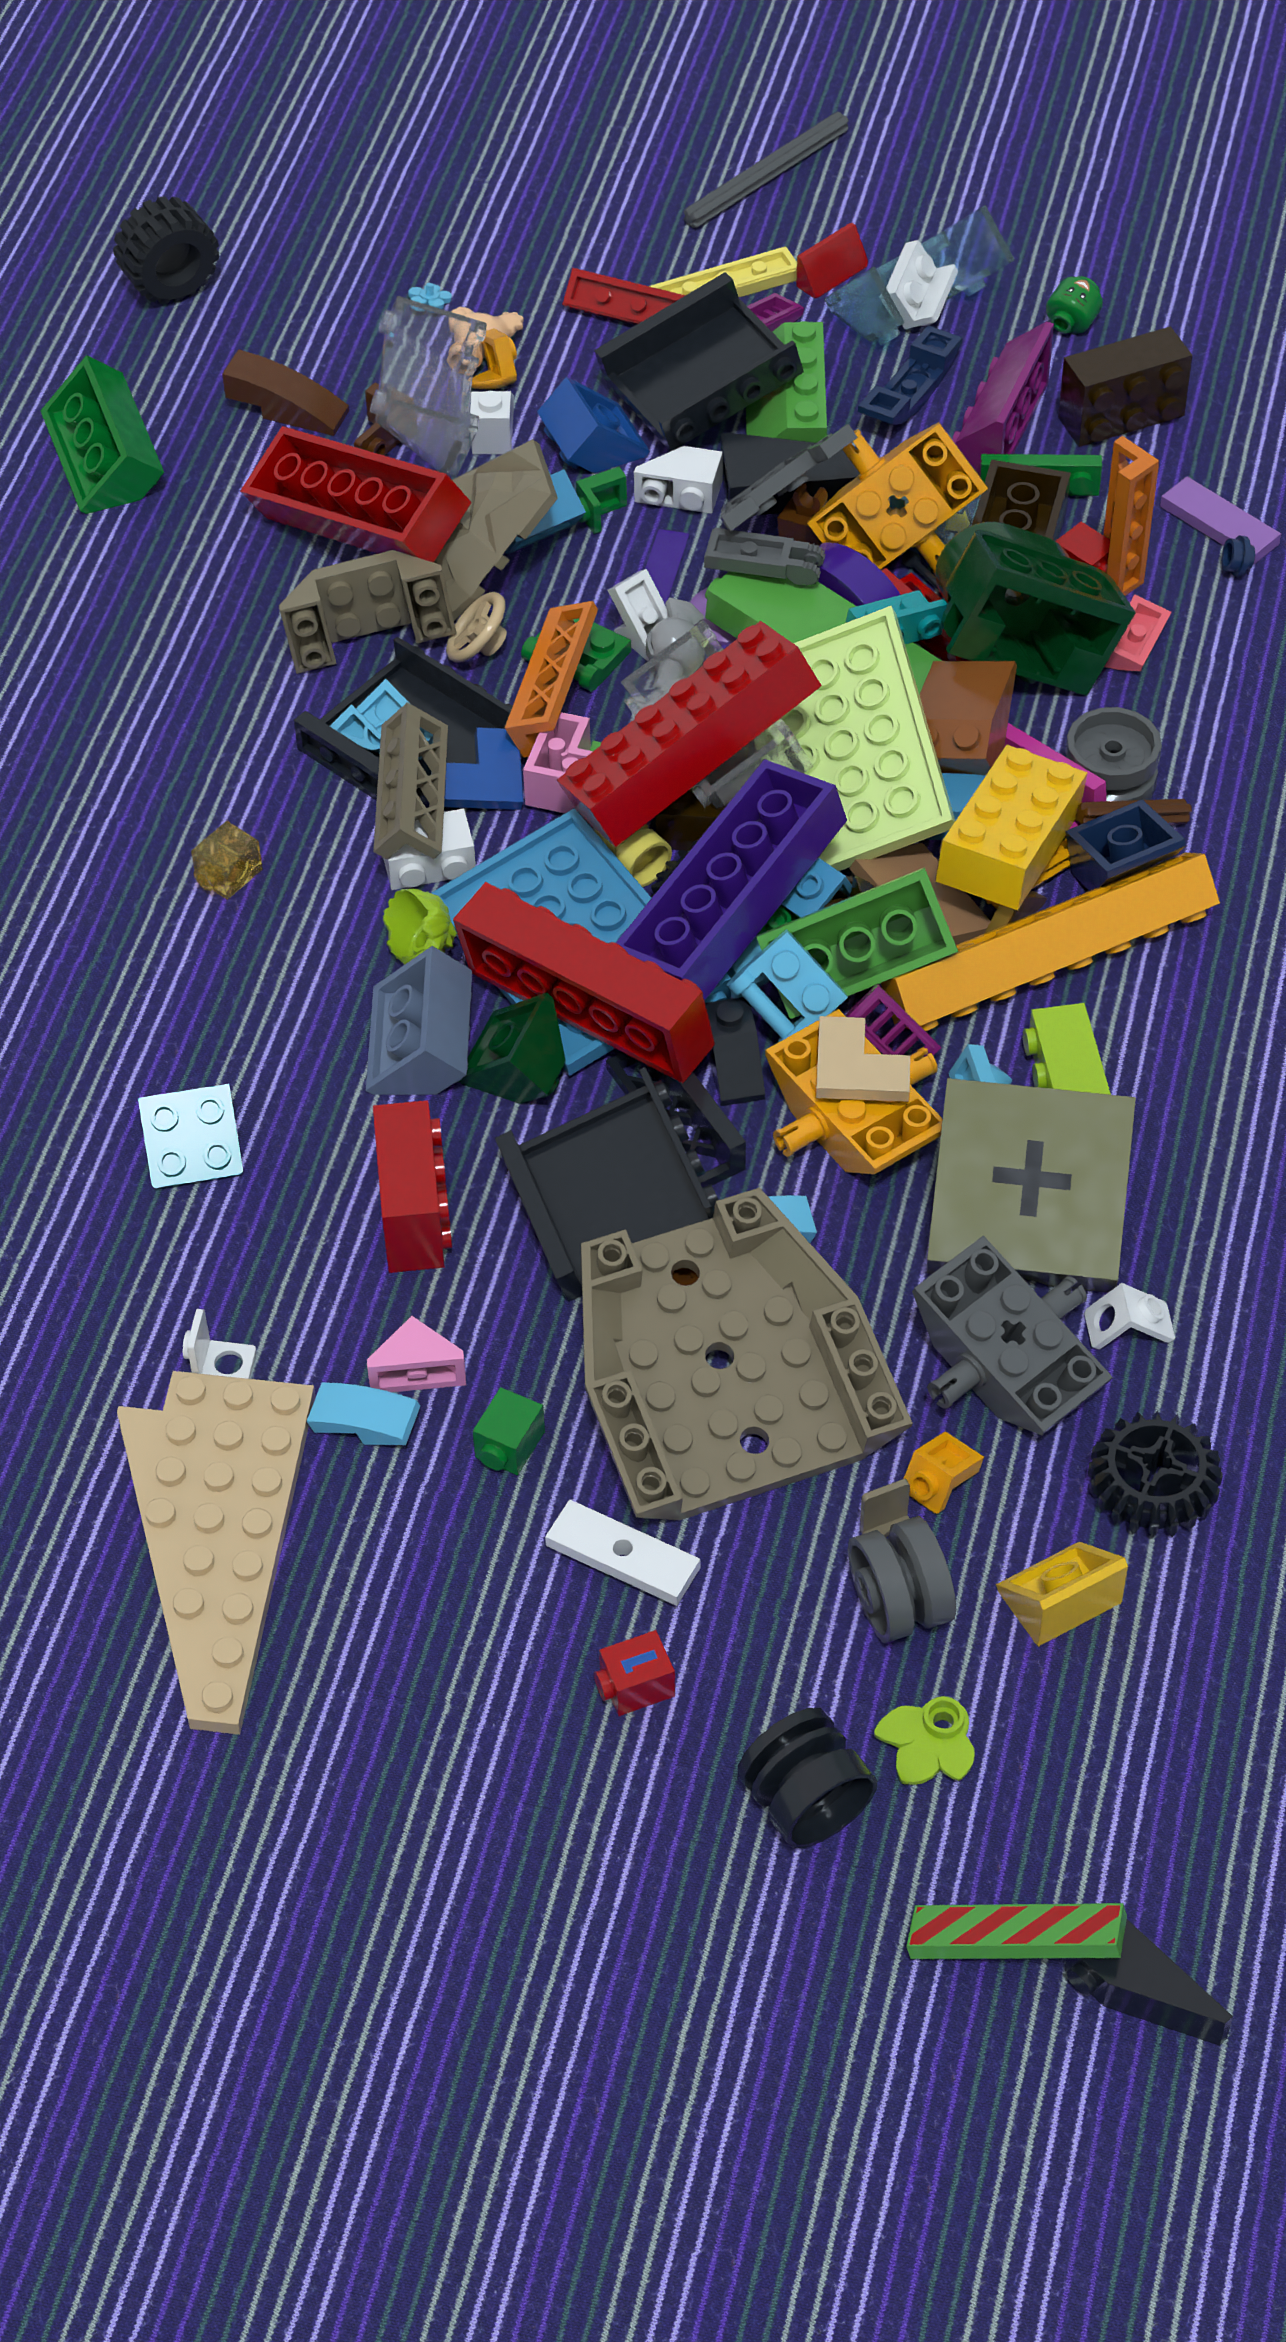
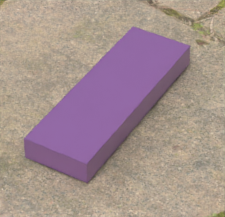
M1188 476L1161 496L1160 507L1223 546L1229 538L1235 539L1239 535L1247 536L1251 545L1255 548L1254 564L1280 544V532Z

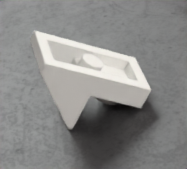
M644 569L608 589V592L624 621V624L614 629V632L630 639L631 648L650 663L645 649L646 638L657 623L670 617L647 569Z

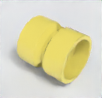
M647 824L638 829L617 847L613 846L598 831L594 830L642 887L648 886L657 880L656 874L665 871L667 868L665 863L671 860V846L653 829H649Z

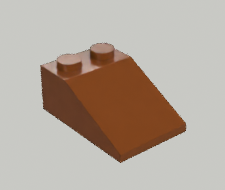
M933 661L920 692V699L942 773L987 775L1003 751L1017 669L1015 661Z

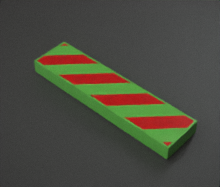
M1124 1903L915 1905L906 1947L910 1959L1121 1958L1127 1914Z

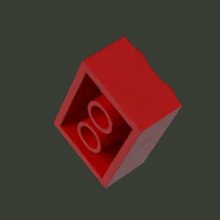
M428 1100L373 1105L381 1211L389 1273L445 1268L443 1249L452 1248L440 1118L430 1119Z

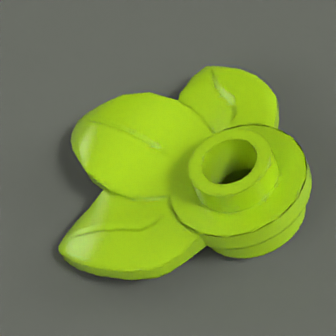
M936 1697L922 1708L906 1705L900 1706L884 1716L874 1731V1736L877 1739L899 1748L896 1758V1772L900 1782L903 1784L916 1785L925 1783L932 1779L940 1770L950 1778L960 1781L970 1771L974 1762V1747L966 1736L969 1729L968 1713L958 1701L950 1697ZM945 1720L948 1721L952 1725V1727L939 1728L934 1724L937 1721Z

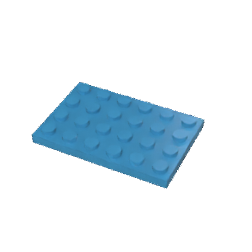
M575 808L432 892V894L439 896L449 908V916L454 928L453 918L480 887L487 882L501 890L503 888L512 890L521 900L535 907L543 906L549 909L557 918L570 925L579 924L583 926L592 936L606 943H616L651 900L649 894ZM499 988L511 1004L524 1001ZM558 1019L566 1059L563 1069L569 1076L615 1049Z

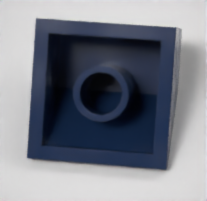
M1143 799L1066 831L1072 874L1089 891L1173 858L1186 846L1185 838Z

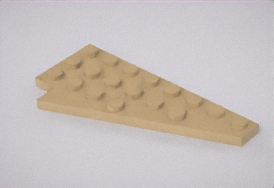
M173 1371L163 1411L118 1406L117 1415L190 1729L239 1735L241 1733L309 1429V1424L306 1421L316 1398L313 1385Z

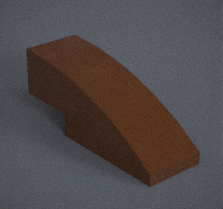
M238 349L222 373L225 398L261 406L263 419L334 436L349 413V405L323 386L283 364L260 355Z

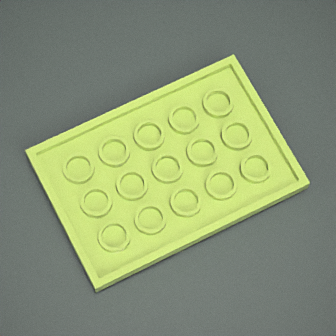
M892 606L794 643L802 652L822 686L753 739V744L759 765L765 759L836 785L847 822L820 854L819 858L836 870L841 871L851 867L856 859H873L950 830L955 822L954 814L897 615Z

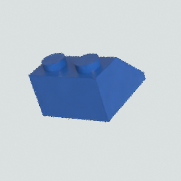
M568 377L560 383L537 411L546 425L544 432L560 447L559 455L563 461L574 469L580 466L592 473H598L645 458L650 453V450L619 403Z

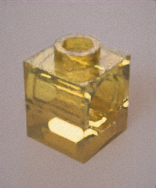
M229 821L224 822L191 850L196 881L205 890H213L227 900L263 870L259 841Z

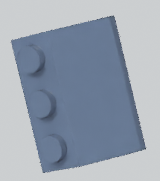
M431 946L373 986L366 1079L367 1092L372 1095H437L467 1075L470 1002L472 998L471 969Z

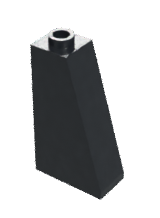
M720 433V451L723 452V481L727 502L787 458L816 443L736 433ZM841 449L831 458L817 463L805 472L809 477L805 482L807 492L810 496L814 497L820 487L825 488L828 494L827 501H829L841 488L855 479L859 472ZM796 489L791 492L787 491L779 497L775 494L774 498L777 503L760 515L781 513L793 497Z

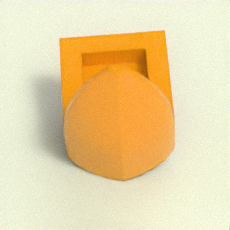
M495 328L481 332L480 335L489 370L471 378L467 382V386L474 389H499L514 384L517 380V373L513 360L517 359V351L513 340Z

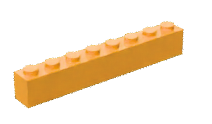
M1183 853L957 944L958 952L881 983V986L925 1031L938 1026L937 1019L949 1014L952 1017L967 1015L978 1009L976 1003L988 998L991 1001L1006 999L1016 994L1015 987L1029 982V985L1045 983L1055 978L1054 971L1066 966L1068 970L1087 966L1093 962L1092 956L1103 951L1106 954H1113L1131 947L1130 940L1142 935L1145 939L1157 937L1168 932V925L1178 920H1181V923H1189L1207 915L1205 909L1220 904L1206 855L1203 853ZM895 1014L892 1016L895 1025L900 1019Z

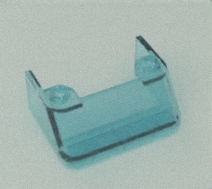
M986 205L945 231L921 243L927 254L933 259L936 268L954 264L958 269L957 276L946 300L962 291L968 297L987 286L984 278L1015 260ZM900 256L878 268L872 267L824 298L832 314L870 343L878 340L882 346L901 335L898 327L904 324V320L886 289Z

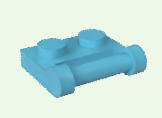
M787 929L736 973L726 985L736 996L741 994L780 1036L778 1042L818 1021L820 1016L829 1015L848 998L844 990ZM762 972L803 1015L794 1024L753 982Z

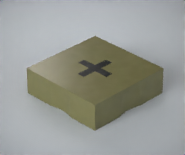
M947 1078L927 1257V1273L933 1274L984 1235L1023 1279L1056 1287L1065 1277L1071 1276L1078 1281L1071 1289H1077L1082 1285L1084 1290L1110 1292L1117 1287L1136 1097Z

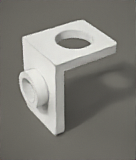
M1124 1283L1119 1284L1093 1303L1084 1313L1091 1346L1098 1350L1130 1327L1167 1343L1175 1339L1166 1302ZM1113 1306L1115 1310L1114 1321L1107 1330L1101 1331L1099 1326L1100 1317L1108 1307Z
M196 1309L191 1330L186 1331L183 1341V1358L189 1359L192 1373L250 1379L257 1353L256 1347L248 1344L210 1340L205 1310ZM225 1355H236L243 1361L241 1368L233 1374L218 1372L215 1364L219 1358Z

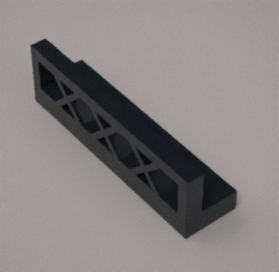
M622 1052L606 1060V1069L626 1095L646 1084L643 1078L626 1074L623 1069L639 1062V1060ZM645 1064L649 1069L648 1074L652 1082L655 1083L662 1080L672 1100L673 1105L670 1106V1109H665L669 1118L678 1114L682 1124L691 1126L695 1131L693 1141L686 1140L682 1142L685 1152L695 1149L697 1154L714 1157L720 1164L706 1171L705 1175L698 1177L701 1186L704 1187L709 1184L713 1186L744 1171L746 1164V1141L695 1074L692 1072L686 1081L681 1083Z

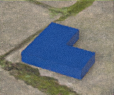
M476 728L474 735L476 764L446 763L444 807L521 810L523 805L520 750H518L505 729Z

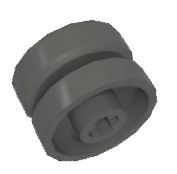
M1104 707L1086 712L1072 723L1067 734L1066 758L1106 781V801L1152 799L1157 784V766L1160 762L1162 745L1160 733L1149 719L1136 711L1120 707Z
M916 1516L892 1524L888 1539L878 1530L849 1539L848 1557L853 1582L865 1615L877 1637L883 1643L911 1635L915 1620L928 1629L955 1619L956 1599L951 1575L939 1543L923 1518Z

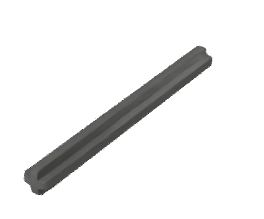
M834 112L694 202L684 210L685 223L690 224L692 228H698L848 130L847 123L849 120L847 116H843L840 112Z

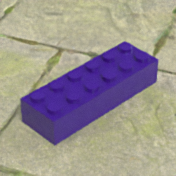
M764 759L616 943L623 947L628 954L644 962L649 960L656 963L665 973L679 980L687 979L692 981L703 992L705 1001L847 822L836 785Z

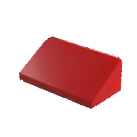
M852 222L797 256L796 286L813 298H819L868 266V259L855 224Z

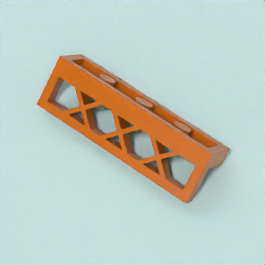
M1121 436L1113 444L1103 535L1110 539L1107 574L1115 581L1124 596L1142 585L1145 579L1159 460L1124 436ZM1126 457L1132 460L1133 462L1128 464Z
M593 601L553 607L548 611L505 725V730L523 757H529L540 732L553 731L555 729L598 612V608Z

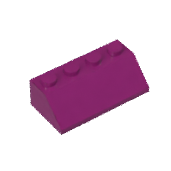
M1046 321L1007 342L1000 357H993L989 367L987 382L981 381L976 393L974 407L968 406L965 412L962 431H956L953 435L952 440L979 476L981 454H1014L1048 386L1054 323Z

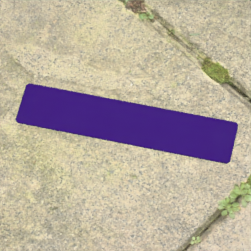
M659 529L645 569H647L665 604L669 598L689 534Z

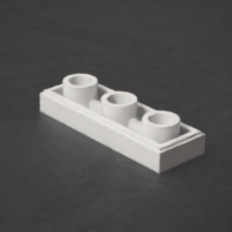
M570 1499L545 1536L547 1547L678 1606L701 1568L700 1558Z

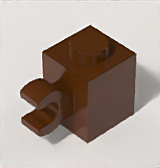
M803 483L796 489L793 497L777 517L780 537L794 538V541L808 542L811 545L813 543L819 546L822 544L807 522L828 502V494L825 488L820 487L814 497L808 494L806 483Z

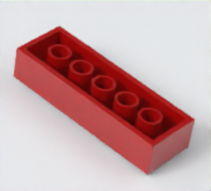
M284 426L281 427L240 490L266 519L377 554L395 550L433 563L472 503L446 473Z
M759 621L756 625L742 630L737 639L724 650L710 655L704 661L703 666L688 678L681 679L673 684L669 692L656 703L641 709L636 714L635 719L624 728L605 737L601 745L585 758L573 762L567 768L566 773L557 779V782L584 820L613 846L617 847L822 685L798 646L762 621Z
M485 882L453 918L468 967L472 970V974L522 1000L548 993L554 999L558 1019L681 1083L686 1081L715 1045L703 992L695 983L687 979L679 980L665 973L656 963L649 960L644 962L628 954L617 943H606L592 936L586 928L579 924L570 925L562 921L549 909L543 906L535 907L521 900L510 889L503 888L501 890Z

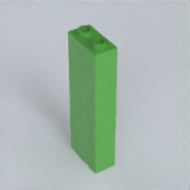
M732 571L726 573L722 578L714 579L705 594L707 599L705 618L735 638L745 628L762 621L792 643L847 623L846 617L849 608L856 607L819 582L812 584V586H806V584L797 585L787 577L783 579ZM912 642L905 644L920 695L933 661L942 660Z

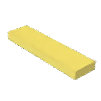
M785 246L657 283L650 287L687 295L726 272L734 281L738 297H743L796 281L797 261Z

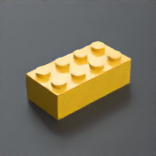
M1006 745L942 840L936 882L1018 911L1062 842L1066 831L1074 823L1075 816L1078 813V805L1082 803L1088 772L1074 768L1067 763L1056 762L1033 754L1026 749Z

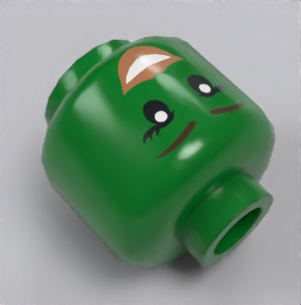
M1070 276L1060 282L1047 301L1046 313L1051 323H1054V328L1057 331L1077 335L1086 332L1103 307V299L1094 281L1084 276Z

